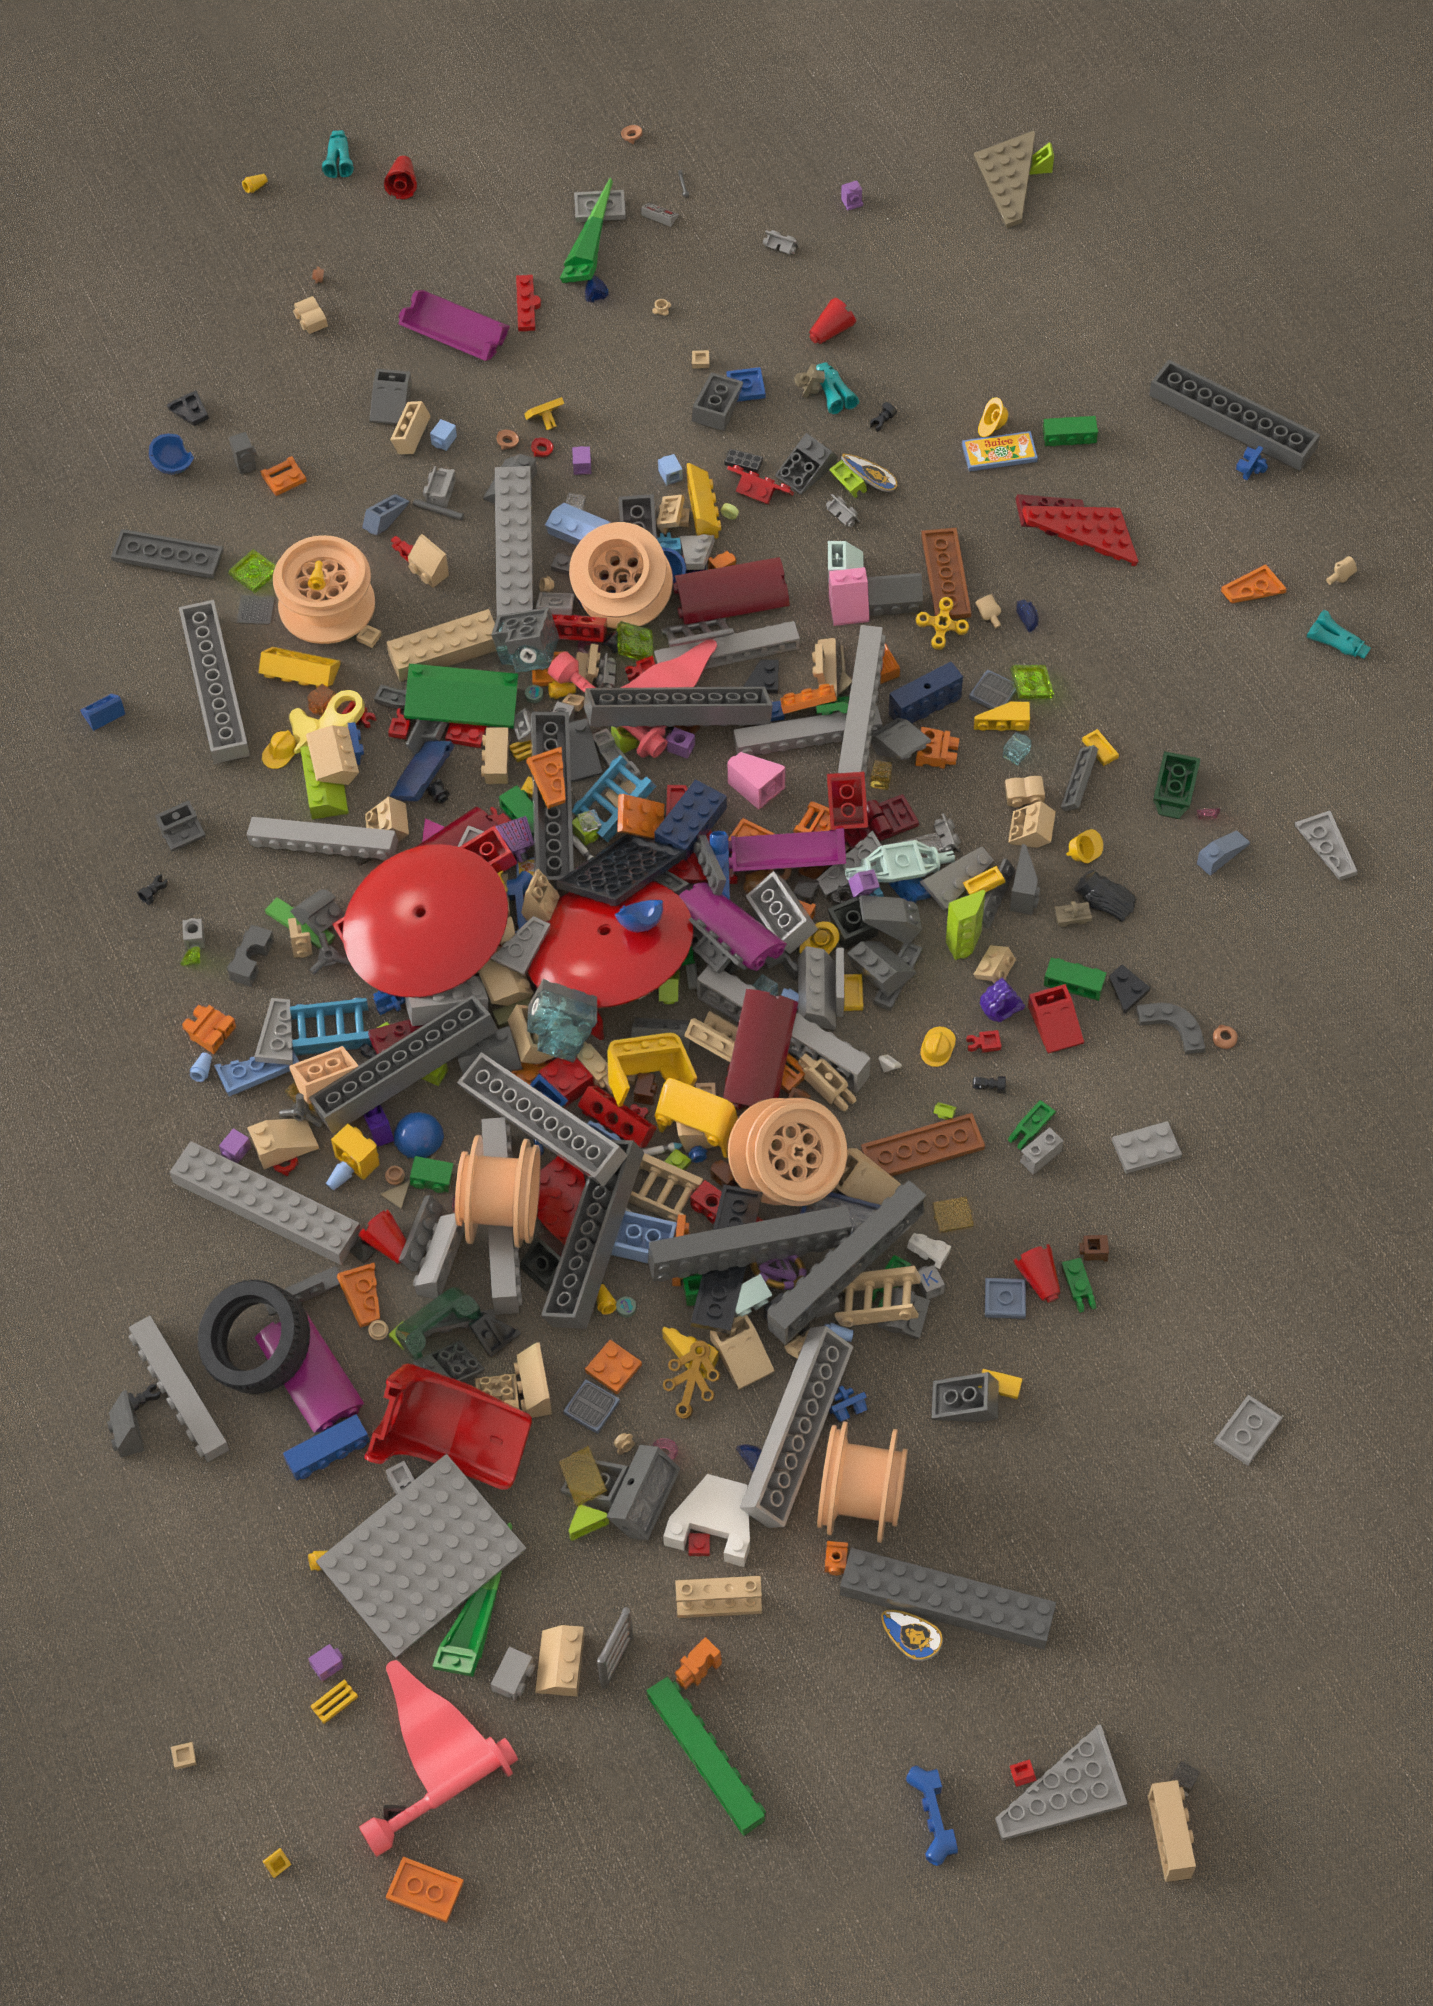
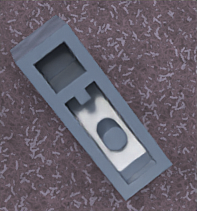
M394 494L366 509L362 528L373 535L384 532L408 506L409 501Z
M1238 831L1232 832L1212 841L1199 852L1197 865L1211 876L1246 848L1250 842Z

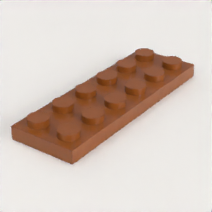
M957 528L921 531L934 615L940 614V600L944 597H949L953 601V608L949 612L950 618H970L971 608Z
M972 1113L861 1144L862 1153L891 1176L985 1150L984 1141Z

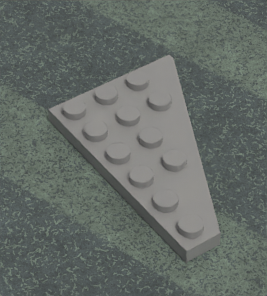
M1097 1725L1094 1730L1082 1738L1075 1747L1070 1749L1051 1769H1048L1040 1779L1035 1781L1016 1801L1014 1800L1006 1810L996 1817L1002 1841L1127 1807V1801L1102 1726Z

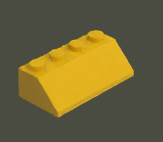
M687 463V487L696 535H714V539L719 538L718 531H721V522L716 518L719 517L718 507H714V503H716L715 492H711L713 480L709 479L707 471Z
M271 647L261 652L258 673L264 674L266 678L280 677L285 682H292L294 680L299 681L298 684L300 685L313 684L316 685V688L326 689L333 685L341 661Z

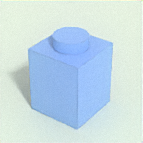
M440 419L430 433L431 445L447 451L457 437L456 425Z
M674 454L658 459V471L666 485L683 480L682 467Z

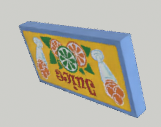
M1031 431L962 441L969 471L1033 463L1038 460Z

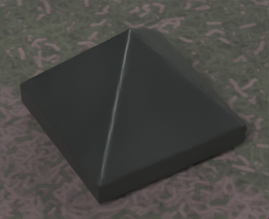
M360 1240L349 1251L365 1263L377 1250L363 1240Z
M384 1805V1820L389 1821L406 1810V1805Z

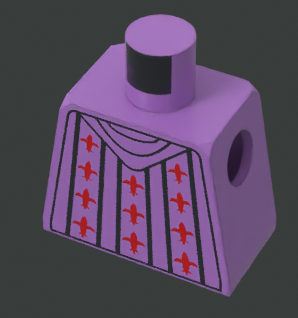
M526 816L496 826L512 854L516 855L519 863L528 861L530 858L526 850L534 845V841Z

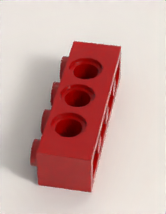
M552 614L553 622L548 638L604 642L607 636V618Z
M597 1085L588 1086L578 1104L583 1114L594 1117L598 1120L597 1123L605 1128L608 1127L613 1131L612 1133H615L620 1138L634 1141L640 1148L647 1147L657 1129L656 1126L623 1104L618 1107L615 1098ZM600 1103H601L602 1106H603V1111H602V1112H601L600 1109H599ZM615 1114L618 1116L617 1123L614 1120ZM630 1125L633 1126V1133L630 1132Z
M704 1180L690 1196L691 1208L696 1213L705 1215L714 1224L722 1191ZM714 1203L716 1206L710 1207L708 1204ZM757 1217L756 1222L763 1221L761 1218Z

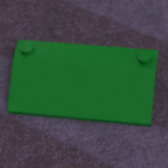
M409 663L404 718L514 728L518 674Z

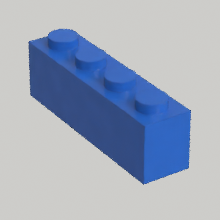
M356 1414L287 1450L283 1455L297 1481L309 1477L312 1472L318 1469L326 1468L336 1459L345 1458L355 1449H362L370 1441L365 1428Z

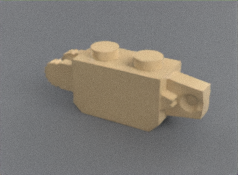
M581 1037L577 1041L578 1045L582 1048L578 1051L575 1047L568 1045V1050L593 1075L594 1086L597 1085L601 1089L604 1087L612 1095L613 1092L608 1083V1063L591 1044H587Z
M806 1053L800 1058L798 1063L805 1073L804 1079L830 1104L834 1103L841 1111H846L848 1105L840 1096L851 1104L856 1102L854 1094L847 1089V1081L825 1059L813 1060Z

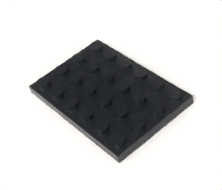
M626 834L557 881V888L582 897L594 899L595 901L604 902L611 906H618L687 857L686 850Z

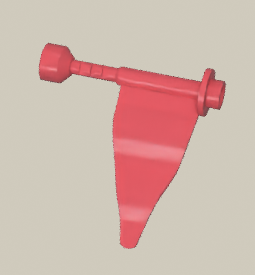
M713 639L705 640L675 659L653 665L635 680L621 688L695 687L708 660L716 650L717 643ZM567 651L560 653L550 664L548 674L558 683L573 682L584 693L586 688H595L579 674L578 660ZM666 725L655 727L622 726L640 741L637 754L642 758L648 755L653 758L658 757L668 744V741L664 738Z
M397 1660L389 1662L386 1666V1671L395 1695L401 1731L409 1756L428 1793H426L423 1799L389 1821L373 1817L359 1826L361 1833L376 1857L392 1848L396 1831L430 1809H436L499 1767H501L507 1777L511 1776L513 1772L510 1765L518 1761L517 1755L506 1738L497 1743L491 1737L485 1740L457 1708L443 1697L428 1689Z

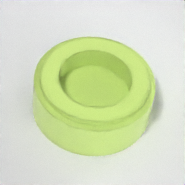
M728 503L723 504L720 510L724 517L731 520L736 519L739 514V510Z

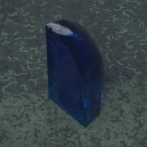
M593 275L592 280H588L585 289L586 301L592 303L594 300H604L609 295L606 284L595 275Z
M1017 601L1016 612L1030 633L1038 626L1039 617L1037 610L1031 601Z
M751 1444L737 1446L735 1449L751 1471L754 1472L762 1450Z

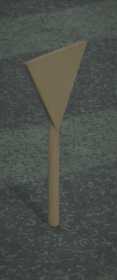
M843 645L840 646L842 673L837 689L838 697L852 685V679L846 673Z
M432 1155L429 1159H435L436 1156ZM410 1180L380 1195L402 1209Z

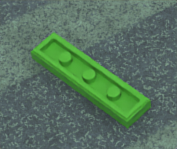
M278 897L265 909L267 915L288 929V919L295 918L290 912L293 907ZM296 919L297 925H301V923ZM307 924L301 925L302 933L310 932L311 944L318 949L322 948L318 936ZM326 930L323 933L326 934L328 944L330 945L334 941L335 935Z

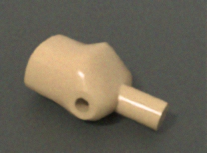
M1348 556L1344 560L1337 562L1334 567L1335 573L1328 577L1326 581L1329 585L1336 580L1340 583L1347 581L1351 575L1357 572L1354 559Z
M990 594L977 600L975 603L982 619L991 620L994 628H999L1001 624L997 616L1001 613V609L993 595Z

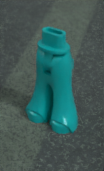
M343 130L332 131V135H330L327 158L322 163V171L329 178L337 177V157H340L339 173L341 177H349L354 170L353 162L349 156L347 137Z
M827 362L816 366V370L824 371L825 380L820 384L826 395L829 413L838 414L843 410V404L845 409L849 410L859 404V398L845 385L837 370L829 366Z
M1326 610L1320 613L1306 637L1335 647L1345 655L1354 657L1358 655L1365 659L1371 647L1365 645V641H1362L1358 636L1338 625Z

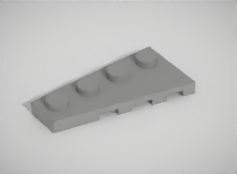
M1331 811L1295 822V827L1339 881L1357 875V869Z
M873 831L864 840L855 845L849 853H846V864L832 865L816 879V883L825 897L849 886V882L846 879L849 876L845 875V869L860 867L861 860L867 858L881 846ZM876 861L870 863V865H876Z
M979 847L940 871L921 880L920 883L939 906L945 910L949 907V902L955 901L966 890L963 882L981 874L994 860L983 847Z
M271 998L254 1056L255 1062L293 1065L291 1002L289 999Z

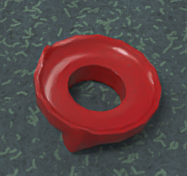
M535 438L531 444L534 457L549 456L553 452L551 441L546 438ZM543 446L546 448V451H539L537 447Z
M297 1156L285 1161L290 1162V1165L287 1167H281L282 1163L273 1165L274 1170L288 1176L289 1172L298 1166Z

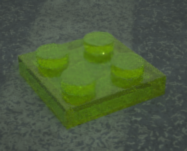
M252 549L228 572L231 577L253 593H256L273 578L276 565Z
M623 621L617 624L618 654L637 660L653 656L652 630Z
M1012 665L1010 668L1019 699H1052L1055 695L1046 665Z

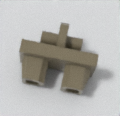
M815 364L810 365L807 373H797L794 381L798 387H803L802 397L807 398L809 393L818 394L819 383L824 382L825 374L824 371L816 370Z
M1071 901L1070 905L1057 906L1054 909L1057 923L1060 927H1067L1069 924L1074 923L1081 925L1092 921L1088 902L1076 904L1075 901Z

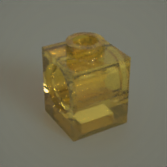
M874 760L870 787L889 790L892 776L891 762Z

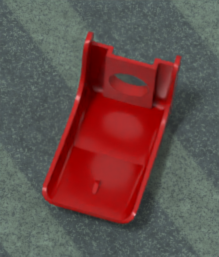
M407 1363L402 1365L386 1379V1389L383 1397L389 1399V1403L383 1420L372 1434L368 1451L364 1456L367 1461L383 1464L393 1455H409L436 1463L447 1454L466 1476L502 1490L508 1489L513 1485L532 1423L530 1414L470 1384L414 1364Z

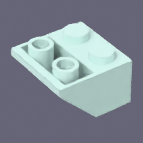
M828 541V583L829 571L863 568V551L846 541Z
M761 1274L741 1285L735 1317L748 1315V1313L752 1312L751 1308L757 1310L769 1302L768 1298L772 1294Z

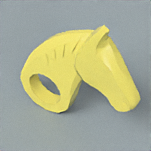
M352 690L340 691L331 698L320 719L307 716L300 708L292 710L289 720L297 742L294 753L298 754L301 752L300 747L308 746L306 734L330 725L348 727V723L355 722L356 724L365 711V703L361 696ZM345 701L356 702L355 708L350 713H337V708L341 703Z

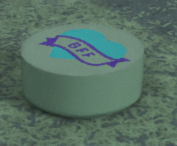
M538 685L528 686L525 690L526 700L530 703L540 702L543 699V689Z
M628 1296L620 1298L616 1303L617 1313L624 1318L633 1316L636 1312L635 1300Z

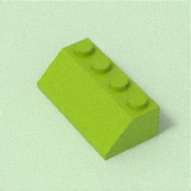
M300 747L312 820L349 814L344 784L316 781L309 747Z
M984 890L949 902L946 944L955 960L970 956L980 937L986 893Z

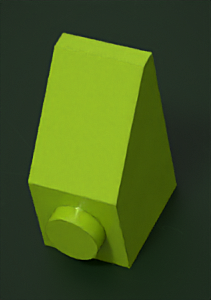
M677 970L670 979L659 987V1001H663L664 1004L678 1002L680 970Z

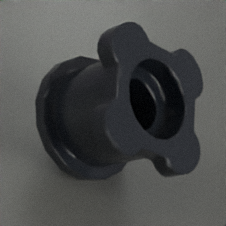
M616 630L608 635L604 642H602V645H607L611 648L613 654L616 652L620 653L626 647V640L621 639Z
M437 779L432 784H429L426 789L428 795L433 797L434 803L442 804L447 801L449 791L445 790L441 779Z

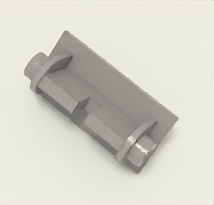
M773 230L771 232L765 231L767 238L763 240L765 247L777 250L778 245H781L779 251L789 255L795 254V247L799 248L794 237H785Z
M831 494L833 500L826 503L828 511L835 517L841 512L842 514L838 519L846 527H852L855 520L860 522L857 517L858 513L852 507L848 509L845 506L847 503L840 496L836 498Z
M605 653L603 658L597 663L599 672L595 684H597V688H614L615 676L611 675H615L616 662L613 658L607 659V653Z
M943 813V819L935 820L934 824L938 837L945 835L939 839L942 849L945 852H949L956 848L960 852L958 844L961 842L958 835L954 834L953 831L955 825L952 819H948Z

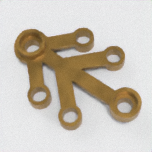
M704 1341L694 1342L690 1347L689 1353L679 1359H672L668 1363L669 1369L677 1372L681 1369V1366L693 1360L690 1369L673 1379H666L663 1382V1388L671 1392L675 1390L676 1386L687 1380L682 1402L675 1409L677 1416L682 1419H688L693 1414L690 1402L696 1383L702 1392L703 1400L711 1402L715 1398L714 1392L709 1389L699 1371L702 1362L708 1372L707 1378L710 1381L717 1382L720 1379L719 1371L715 1370L709 1359L710 1347ZM698 1347L703 1348V1352L701 1354H697L696 1352ZM673 1362H678L676 1369L672 1368ZM712 1372L717 1373V1377L715 1379H711L710 1377ZM669 1381L673 1383V1386L670 1389L666 1387V1384ZM707 1392L712 1394L710 1399L705 1398ZM685 1406L687 1411L681 1414L680 1409Z

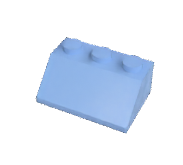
M563 503L552 511L545 527L548 534L577 546L589 532L611 522Z

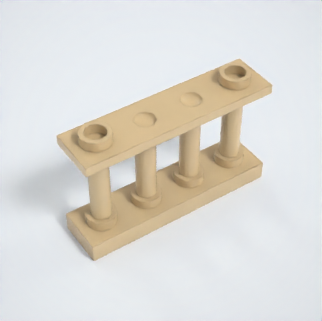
M709 1011L704 1023L695 1018L691 1019L684 1036L731 1062L738 1027Z
M644 1153L639 1169L649 1171L650 1174L638 1194L633 1191L631 1192L628 1202L659 1215L668 1221L677 1223L678 1214L684 1215L681 1211L691 1193L695 1192L703 1183V1178ZM660 1176L667 1179V1183L655 1202L646 1198V1195L656 1177ZM681 1185L685 1190L675 1208L671 1209L664 1206L663 1204L673 1186Z
M915 1266L862 1272L843 1290L844 1293L846 1292L844 1312L835 1313L840 1326L851 1327L853 1325L918 1318L919 1314L913 1304H910L911 1285L921 1283L919 1272ZM903 1286L902 1305L891 1306L892 1288ZM884 1288L883 1307L872 1308L873 1290ZM865 1290L863 1310L852 1311L854 1292Z
M760 1576L675 1580L678 1618L762 1614Z

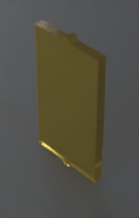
M589 1446L576 1453L573 1452L572 1455L559 1461L577 1507L589 1500L592 1501L594 1497L607 1491Z

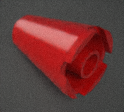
M399 156L384 179L385 191L390 196H396V199H408L412 197L417 189L413 164L407 156Z
M835 297L830 300L810 329L809 337L814 343L821 344L849 329L856 323L854 314L851 310L848 312L845 309L847 305L840 299Z
M388 1209L386 1212L383 1210L367 1223L369 1225L368 1229L365 1230L363 1228L358 1236L392 1261L400 1264L399 1258L407 1240L392 1213Z
M1047 1244L1046 1249H1043L1042 1246L1033 1248L1021 1254V1260L1018 1261L1015 1258L1013 1262L1042 1301L1047 1300V1303L1057 1300L1061 1292L1052 1248Z

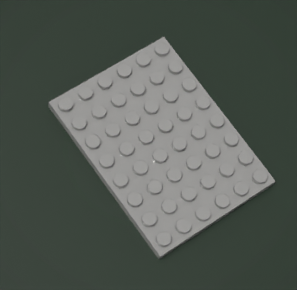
M446 1454L321 1556L316 1563L397 1659L526 1551V1547Z

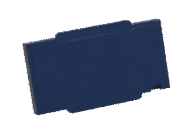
M426 741L398 779L397 785L390 794V797L399 801H419L445 760L450 756L451 751L455 747L451 741Z

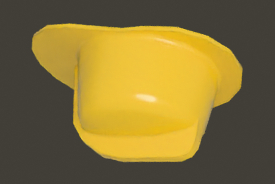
M997 397L992 398L987 403L978 427V433L981 437L991 435L1007 422L1008 410L1003 406L1001 399Z
M289 730L275 733L270 743L264 749L262 761L268 768H282L295 755L294 749L297 746V742Z
M1086 830L1069 842V852L1066 855L1071 856L1077 862L1090 863L1102 854V837L1096 830Z
M825 921L816 923L815 925L818 930L800 945V954L806 946L824 949L830 954L839 941V932L836 926Z
M946 1027L930 1029L921 1046L920 1055L922 1060L932 1067L946 1064L955 1046L956 1038L954 1033Z

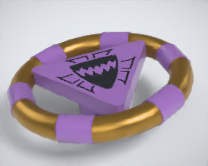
M797 1255L788 1256L782 1260H768L762 1263L759 1268L757 1262L750 1263L753 1274L755 1276L761 1274L766 1285L776 1289H793L796 1287L798 1280L803 1276L806 1277L807 1274L803 1261ZM788 1259L795 1263L799 1269L797 1279Z

